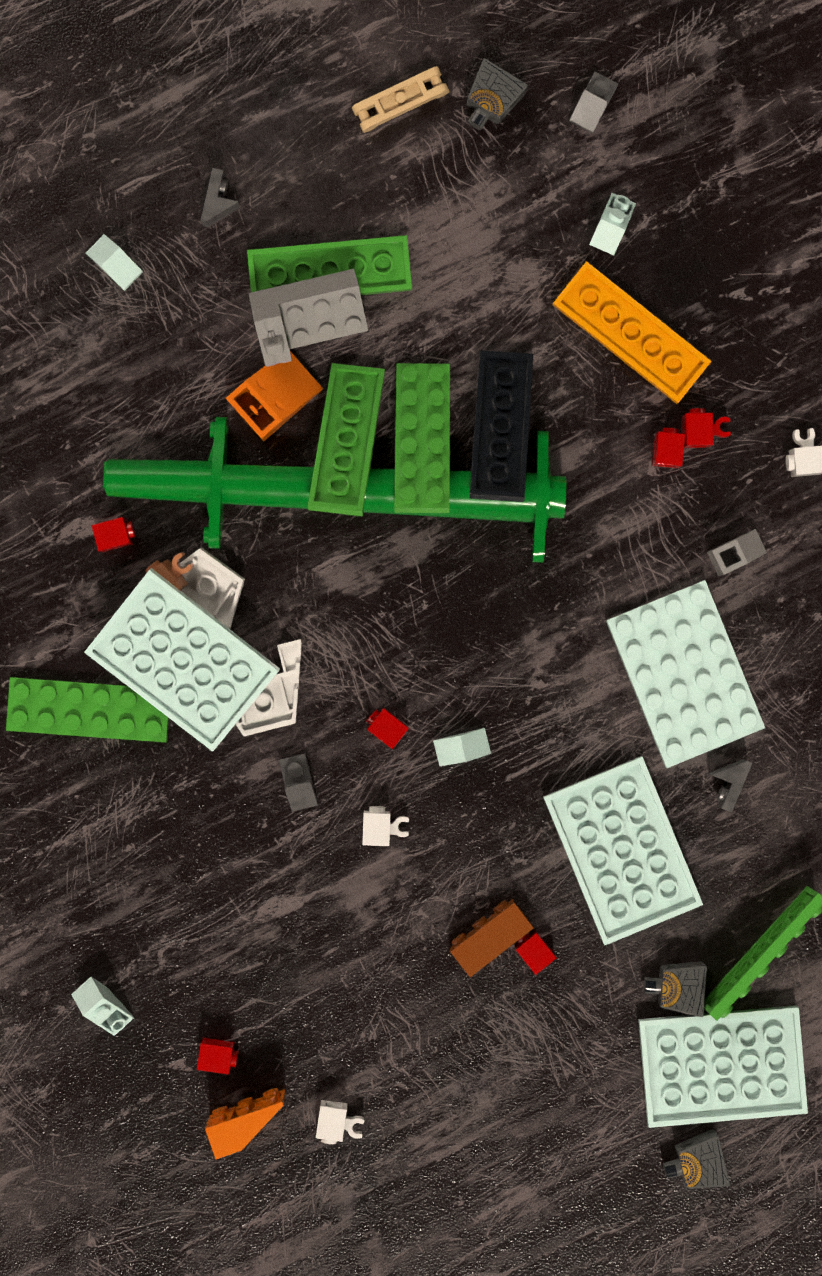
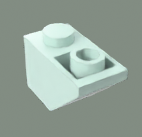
M611 193L589 245L614 255L636 203L623 195Z
M93 977L86 980L71 994L84 1017L114 1036L134 1019L133 1015L115 995Z

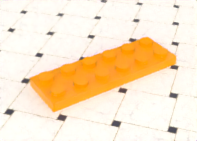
M587 261L552 304L676 404L680 402L711 363V360Z

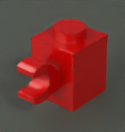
M704 408L689 409V413L682 416V434H685L684 448H709L714 445L713 436L720 438L730 436L731 432H723L720 429V424L730 422V418L721 417L713 424V413H705Z

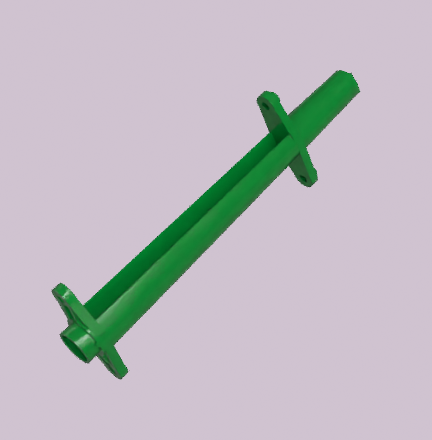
M216 417L215 422L210 423V438H214V443L208 461L108 459V461L104 462L103 489L107 496L207 503L209 527H204L203 540L204 543H208L209 548L218 549L221 548L224 504L308 509L314 467L227 464L228 417ZM537 431L535 473H526L524 502L469 499L471 471H450L449 513H395V469L370 468L363 512L532 522V562L544 563L545 534L548 518L564 519L566 476L550 475L548 457L549 432Z

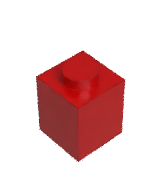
M663 428L662 432H657L654 440L652 466L682 467L685 434H679V429Z
M124 517L91 525L99 552H106L133 544L132 538L135 537L132 522H127Z
M385 708L381 712L376 709L367 720L370 724L367 730L391 749L395 747L409 729L407 725Z
M535 929L520 938L517 944L514 945L515 950L535 975L556 959L553 951Z
M203 1038L200 1044L197 1070L229 1075L231 1067H236L238 1051L234 1050L235 1042Z

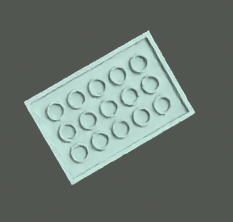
M150 568L84 652L211 751L215 750L280 670L279 667L152 568Z
M705 580L606 620L665 768L765 728Z
M642 756L543 796L604 945L703 905Z
M797 1005L731 1011L725 1018L720 1017L718 1021L709 1013H704L703 1017L681 1015L638 1019L646 1116L649 1128L808 1114L800 1015Z

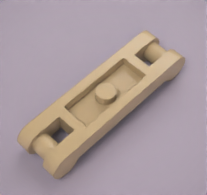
M438 66L430 68L353 105L352 110L355 116L360 118V127L363 133L371 131L378 125L433 99L448 94L449 89L447 84H443L440 78L442 74ZM431 82L433 88L427 91L424 83ZM375 107L377 115L370 117L368 110Z

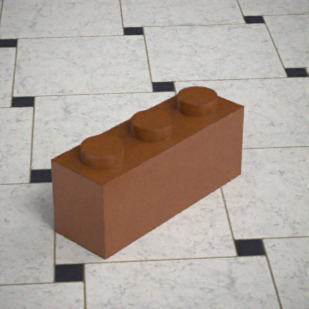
M513 899L509 902L504 900L493 909L495 913L489 918L481 917L472 925L474 929L467 935L461 933L451 941L450 952L469 977H472L534 928Z

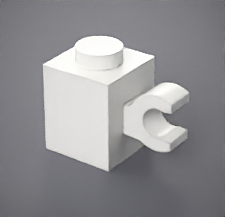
M810 428L807 430L808 437L806 440L800 438L799 430H794L793 440L801 448L789 450V455H786L787 471H791V477L822 474V446H814V429Z
M369 806V811H364L362 845L389 846L390 835L407 837L409 832L399 830L398 825L401 822H409V817L399 816L394 822L390 823V811H385L383 806Z
M321 1100L316 1138L321 1139V1142L326 1144H336L337 1141H343L344 1129L348 1131L351 1137L362 1138V1131L354 1130L353 1125L356 1123L364 1124V1117L346 1116L347 1103Z

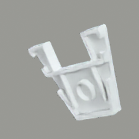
M200 548L180 563L182 567H187L191 563L194 564L192 570L182 574L189 584L181 592L230 629L245 578L206 550Z
M301 639L277 645L284 672L274 676L236 723L243 736L296 723L302 648Z

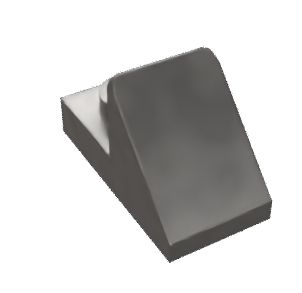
M594 72L569 122L593 134L618 83Z
M212 168L201 216L202 225L205 227H210L240 208L238 201L221 198V195H226L228 180L225 179L224 171Z
M306 754L280 759L279 763L285 783V792L292 812L317 806L318 802Z
M742 759L709 773L712 776L727 781L726 787L722 786L718 792V807L729 812L733 811L751 768V762Z

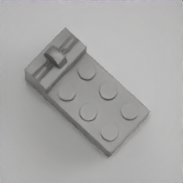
M354 269L249 293L254 324L266 367L292 361L290 349L368 331Z

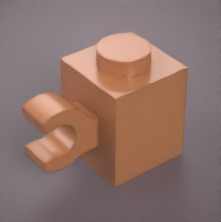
M181 552L174 556L172 563L168 559L162 563L157 560L145 571L148 572L152 568L181 591L189 584L182 574L192 570L194 564L191 563L187 567H182L179 560L185 554Z

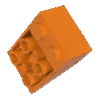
M292 353V361L268 367L264 366L226 397L230 405L263 442L323 390L322 386Z
M274 1088L264 1092L261 1098L253 1100L252 1097L240 1100L237 1103L238 1106L229 1109L227 1106H222L213 1110L212 1115L209 1116L205 1131L215 1159L242 1151L284 1106L286 1090L278 1091V1088Z

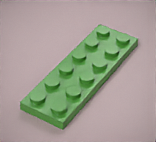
M407 235L247 250L251 292L350 269L355 270L361 295L412 291Z
M332 363L308 510L363 516L385 369Z
M397 363L395 513H449L450 364Z
M10 677L6 731L167 742L169 718L128 686Z
M806 886L704 999V1009L716 1021L720 1017L725 1018L732 1011V1004L738 997L743 998L751 990L752 986L750 984L757 977L761 978L767 973L770 968L768 964L775 957L779 958L785 953L788 948L787 943L793 937L797 938L806 929L805 924L811 917L815 918L822 912V896Z

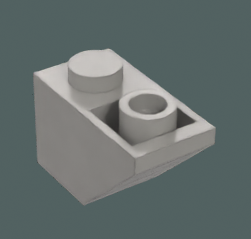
M756 529L707 552L718 576L725 575L767 553Z

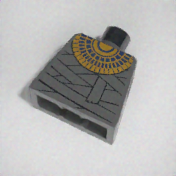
M484 58L467 99V106L474 110L468 123L478 130L483 128L488 119L499 124L525 95L528 85Z
M700 961L661 965L659 978L644 977L643 992L658 994L657 1001L662 1008L703 1017L707 966Z
M714 1129L675 1145L677 1159L663 1163L666 1178L682 1176L683 1183L688 1189L730 1186L719 1136Z

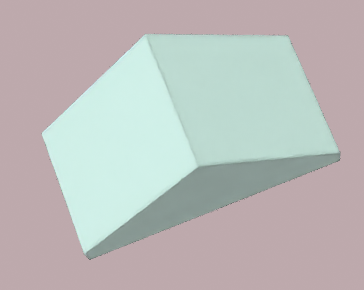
M105 234L86 252L124 291L143 273L126 253Z
M485 728L433 740L439 766L467 762L491 754Z

